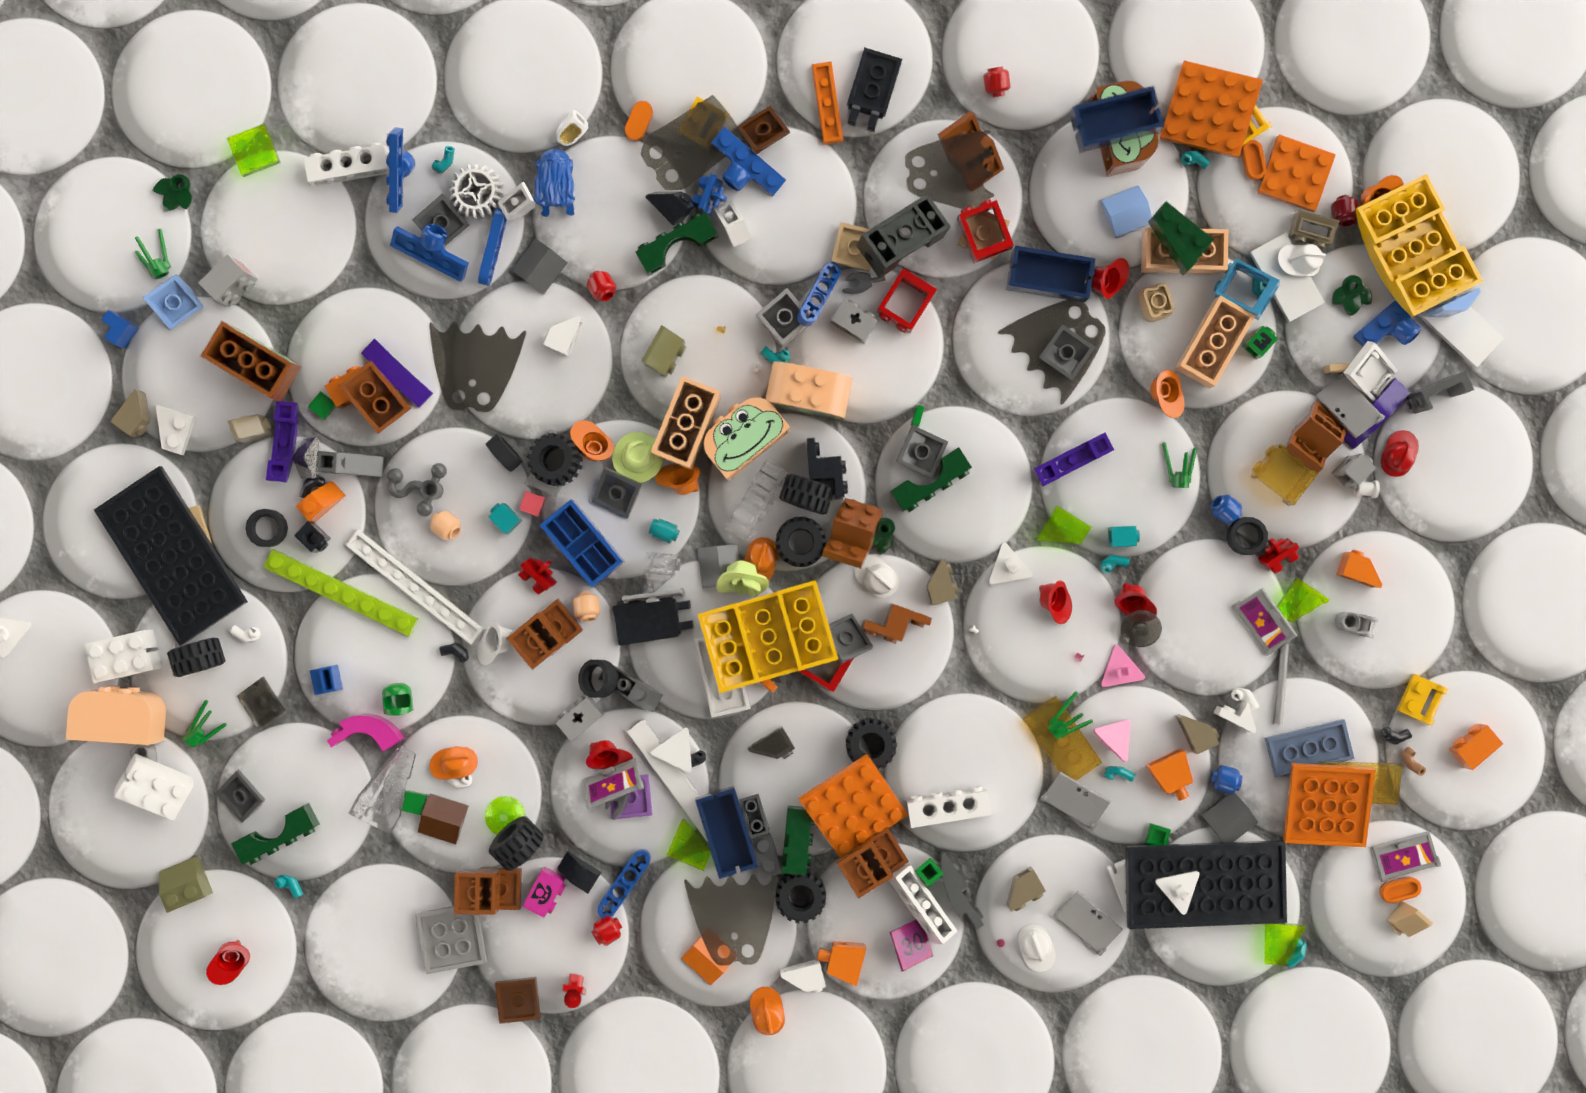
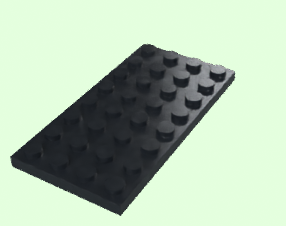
M158 466L94 509V512L179 646L186 644L248 603L163 466Z
M1283 840L1125 846L1128 929L1287 923L1286 842ZM1197 871L1199 872V877L1187 913L1181 914L1155 881L1159 878Z

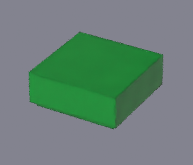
M321 391L308 405V408L324 420L336 407L332 399Z
M918 405L915 407L911 426L919 427L924 406Z
M407 790L401 811L421 815L427 794Z
M1150 823L1145 843L1150 845H1167L1171 829Z

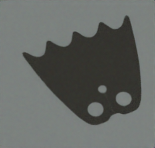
M990 130L945 138L908 152L905 156V166L909 170V177L906 179L907 189L918 197H923L928 193L933 201L959 209L970 206L979 207L981 202L994 197V194L983 185L986 179L994 175L993 172L983 166L984 159L992 155L993 151L981 144L982 139L990 133ZM920 156L924 159L925 164L922 167H915L912 164V159ZM932 170H936L937 175L932 176L930 172ZM918 178L925 180L926 187L923 189L915 188L914 180Z
M1065 300L1042 308L999 330L998 334H1010L1014 337L1015 341L1011 352H1024L1029 355L1030 361L1027 370L1043 371L1045 374L1043 388H1059L1061 391L1060 404L1062 405L1089 369L1104 340L1106 329L1098 318L1090 316L1089 308L1084 302ZM1073 306L1081 309V316L1077 319L1071 318L1069 315V309ZM1062 324L1069 329L1074 328L1077 335L1095 347L1072 381L1039 358ZM1095 325L1098 329V334L1092 338L1088 337L1085 333L1087 326Z
M430 322V336L435 368L447 405L456 410L472 407L478 412L491 411L499 402L513 374L525 340L526 331H523L517 338L511 339L508 337L503 326L495 334L488 336L483 332L479 324L470 333L466 334L461 332L455 322L450 325L446 332L438 331L435 325ZM472 379L476 381V385L473 387L469 385V381ZM456 390H461L465 394V399L461 403L453 400L452 395ZM482 392L490 396V401L486 405H481L477 401L478 395Z
M755 874L751 875L745 885L737 884L732 876H728L723 886H716L706 876L700 888H694L685 879L684 884L697 927L714 962L721 966L731 965L734 961H739L743 965L757 963L763 952L771 924L777 875L767 885H762ZM734 932L738 934L736 940L731 937V934ZM746 944L751 945L754 949V954L751 957H745L742 954V947ZM721 945H726L730 950L727 958H721L718 955V948Z

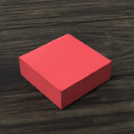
M526 491L519 510L539 517L546 498Z

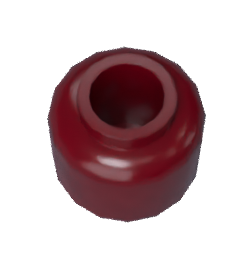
M1342 195L1332 203V217L1339 220L1338 225L1341 227H1348L1356 223V208L1359 207L1356 198Z

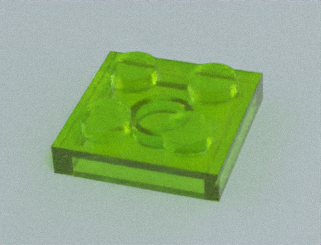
M265 124L227 138L240 174L243 177L281 163Z

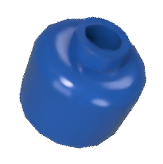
M1228 494L1217 496L1211 504L1212 515L1224 524L1236 522L1242 516V504Z
M1221 765L1217 771H1212L1210 782L1214 783L1216 791L1234 794L1240 790L1243 776L1240 775L1238 769Z

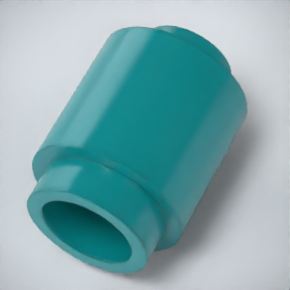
M654 518L648 533L656 539L671 544L672 541L676 542L680 530H677L678 525L660 518L659 520Z

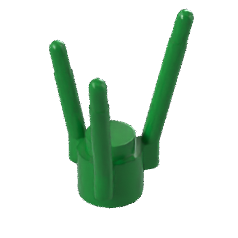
M158 229L163 261L160 258L152 260L138 236L135 237L148 262L138 250L135 251V254L154 279L167 276L169 274L168 269L171 268L161 229Z
M1163 442L1162 446L1169 474V482H1173V488H1189L1197 448H1193L1188 472V452H1185L1182 472L1175 471V475H1173L1167 445Z
M1077 691L1069 697L1056 715L1049 720L1051 724L1047 728L1056 740L1060 737L1064 738L1068 734L1093 723V720L1090 719L1069 729L1068 726L1083 717V713L1078 714L1066 723L1062 719L1058 721V718L1077 696Z
M208 700L203 702L191 725L187 728V733L182 737L183 741L191 747H196L199 743L203 745L210 737L227 725L223 723L203 736L205 732L201 727L212 711L209 710L198 724L197 722L205 710Z

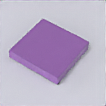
M649 774L640 775L644 789L628 793L626 808L617 819L652 815ZM613 801L610 805L611 817H613L618 807L616 801Z

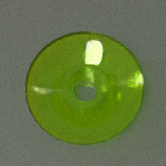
M501 796L491 801L485 812V821L488 828L497 835L510 822L525 816V810L517 799L510 796ZM501 814L507 815L506 821L501 820Z

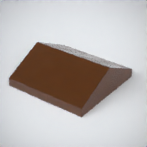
M771 106L737 126L747 145L756 155L790 134V130Z
M430 793L421 814L418 833L457 844L469 805Z

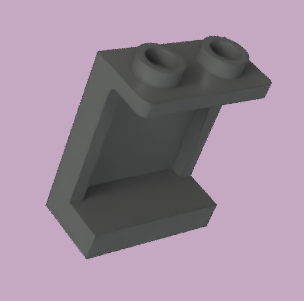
M1461 372L1409 394L1406 397L1407 406L1414 414L1433 409L1429 400L1430 396L1447 389L1451 398L1469 393L1474 390V387L1467 372Z

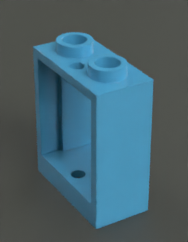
M1236 258L1233 263L1230 262L1228 264V270L1224 272L1226 275L1223 280H1219L1215 285V299L1221 295L1254 314L1255 319L1259 320L1279 288L1280 280ZM1238 271L1267 285L1253 309L1224 294Z

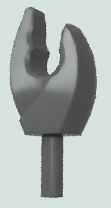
M857 272L848 276L846 281L856 280L858 285L842 289V292L847 294L863 293L872 287V283L886 281L885 276L880 279L878 277L871 278L869 273Z
M628 794L605 803L606 810L613 801L618 803V807L612 817L613 820L617 819L626 808Z

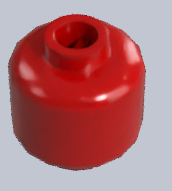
M1003 66L987 69L988 72L983 75L985 92L993 94V97L1004 96L1005 91L1011 88L1009 71L1003 69Z
M594 271L590 274L586 284L593 298L603 302L610 300L616 291V284L610 274L606 271Z
M605 916L593 924L591 933L599 945L608 946L621 937L620 929L623 927L617 917L613 919L611 916Z

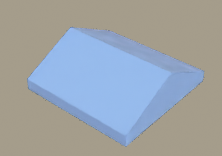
M1139 185L1101 200L1115 238L1149 225L1148 221L1152 215L1148 200Z
M177 274L143 296V299L170 330L203 307L192 289Z
M1477 288L1429 311L1427 315L1428 317H1446L1466 311L1481 290Z

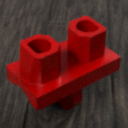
M1270 538L1268 540L1269 547L1265 549L1266 553L1258 558L1261 564L1274 574H1277L1283 568L1280 561L1286 559L1287 562L1291 563L1299 559L1297 550L1300 547L1296 542L1293 543L1288 538L1285 540L1281 538L1278 541Z
M530 557L520 565L522 569L518 576L524 581H528L532 577L536 581L532 588L538 595L549 590L557 583L551 576L553 572L549 569V566L552 562L549 560L543 563L540 559L535 561Z
M570 974L568 985L563 984L562 991L566 993L564 1003L569 1008L578 1007L582 1001L581 995L586 994V989L582 987L584 980L582 975Z

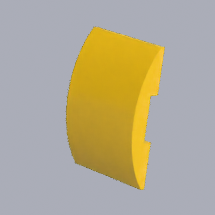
M1427 174L1356 208L1361 236L1376 271L1392 296L1411 317L1483 282L1466 247L1459 246L1442 213L1445 208Z
M816 580L698 614L719 693L838 660Z

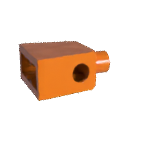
M1177 749L1145 765L1164 793L1170 794L1174 792L1178 801L1189 797L1185 786L1193 783V778L1184 750Z
M833 941L831 951L819 948L817 960L827 963L826 972L829 975L857 986L866 952V944Z

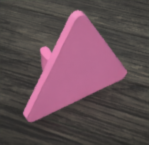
M1115 645L1101 686L1108 687L1144 680V674L1121 647Z
M1129 720L1093 730L1094 734L1100 739V742L1108 747V750H1112L1123 762L1128 760Z

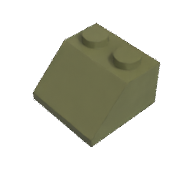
M661 325L641 361L646 367L667 377L668 374L671 375L677 365L675 364L677 357H682L684 354L686 342Z
M199 856L159 872V896L166 913L213 893Z

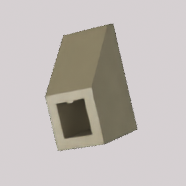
M945 560L939 561L926 585L931 605L957 599L955 595L958 594L957 585L955 582L952 583L950 575L953 574L950 563H946Z
M1032 867L1013 877L1006 903L1010 911L1021 910L1026 906L1025 903L1030 900L1036 901L1043 896L1042 893L1046 892Z

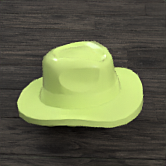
M632 432L624 435L614 447L612 454L614 470L639 483L651 480L660 471L664 460L651 453L656 439L642 432Z
M746 561L731 563L727 567V572L722 573L716 584L717 591L720 593L748 594L750 597L758 596L769 587L768 579L757 574L755 565Z

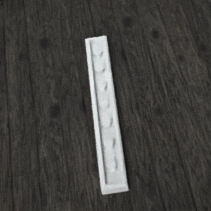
M357 529L346 543V547L470 645H473L484 631L482 626L362 531Z
M644 719L629 729L627 733L707 841L695 798L700 795L680 768L651 755V751L662 743Z

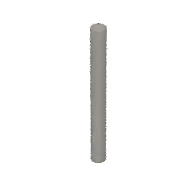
M1289 644L1280 646L1274 724H1283Z

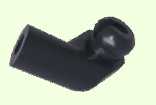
M314 474L305 479L299 497L305 498L311 493L312 488L316 486L322 487L325 484V478Z
M459 643L439 647L441 656L453 654L462 663L469 659L468 650Z
M1385 727L1380 732L1384 741L1394 745L1412 738V734L1408 729L1396 733L1390 727Z
M699 750L691 754L692 768L704 763L706 760L704 751Z

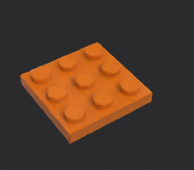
M1279 134L1276 137L1265 175L1260 182L1257 193L1314 213L1318 207L1336 154Z

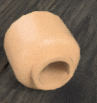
M442 511L432 516L431 531L442 540H453L461 532L460 520L450 512Z
M590 591L578 593L579 596L573 599L575 617L580 619L581 622L596 620V617L600 614L598 596L591 594Z

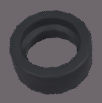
M499 434L494 435L485 443L493 456L508 471H514L523 463L518 453Z
M261 509L249 516L246 521L245 530L247 537L255 545L273 547L283 542L287 536L288 525L284 516L278 511ZM265 516L274 518L278 524V532L270 540H263L256 534V523Z
M1242 517L1229 525L1226 532V540L1234 552L1240 555H1253L1259 553L1265 547L1268 541V531L1260 520L1254 517ZM1244 524L1254 526L1259 534L1257 543L1250 548L1240 546L1235 538L1237 529Z
M589 660L585 662L578 674L579 687L584 695L590 698H605L611 695L618 683L616 668L607 660ZM596 667H600L604 673V684L599 691H596L592 685V673Z

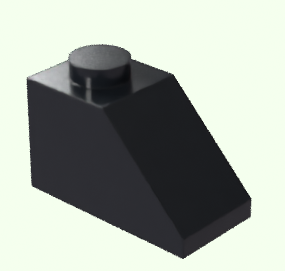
M682 191L653 192L645 196L673 226L682 223L695 207L691 202L690 196Z
M567 851L557 867V870L571 884L587 894L602 873L569 851Z

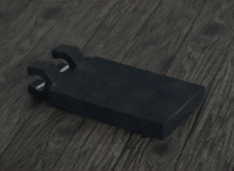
M864 47L847 102L848 109L851 110L848 118L849 125L855 126L859 113L870 116L867 130L875 131L878 118L883 119L886 116L902 64V58Z
M668 597L661 598L658 602L646 603V601L613 606L618 645L679 637L681 630L693 629V620L679 622L678 610L691 608L690 600L676 602V598Z

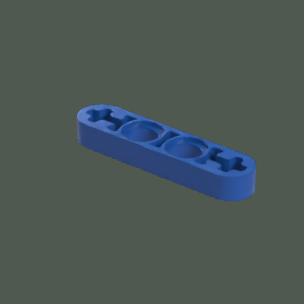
M500 208L495 210L478 276V284L486 286L491 284L507 219Z
M828 262L820 271L797 314V320L801 325L811 326L818 318L841 274V269L836 263ZM830 270H831V271H832V276H831L830 278H828L827 275L829 274V272H830ZM819 283L825 284L827 291L822 290L819 287ZM811 298H817L820 305H814ZM808 310L812 311L809 319L805 317Z
M639 849L633 854L600 902L597 911L602 918L605 916L612 917L649 865L651 855L647 850ZM642 854H644L646 856L645 860L647 862H641L638 868L642 870L639 871L635 867V864L639 859L637 855L641 856ZM627 870L635 872L636 878L634 880L628 881L625 878L624 874ZM615 887L623 888L624 895L622 897H616L613 894ZM611 899L615 901L610 907L612 912L604 913L602 905L607 906Z

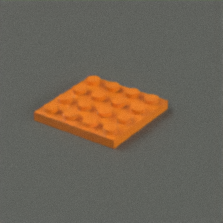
M1183 61L1160 139L1239 159L1263 79Z
M868 754L798 798L840 859L854 851L853 848L857 845L864 843L870 837L887 827L890 828L908 816L907 811Z
M1291 763L1283 841L1293 844L1366 847L1376 770L1373 767Z

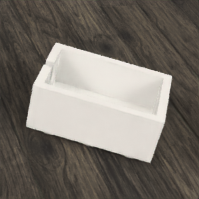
M154 629L86 643L85 648L93 684L162 669L159 651L146 652L148 648L158 647Z
M135 753L126 768V774L123 773L114 789L115 798L174 821L194 783L193 777Z

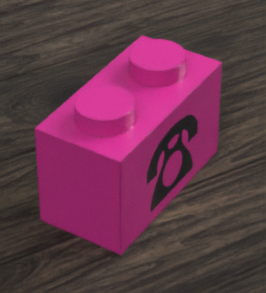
M544 867L523 907L543 918L547 913L551 914L557 904L554 902L556 896H561L566 887L563 884L566 878Z

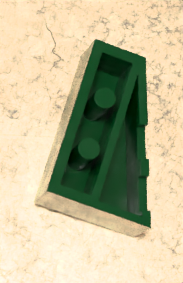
M1167 201L1159 207L1148 221L1160 242L1168 250L1171 259L1179 267L1182 276L1189 272L1214 240Z
M788 805L782 873L806 875L807 866L811 865L812 854H808L809 846L813 845V834L810 833L811 825L814 826L815 822L804 807Z

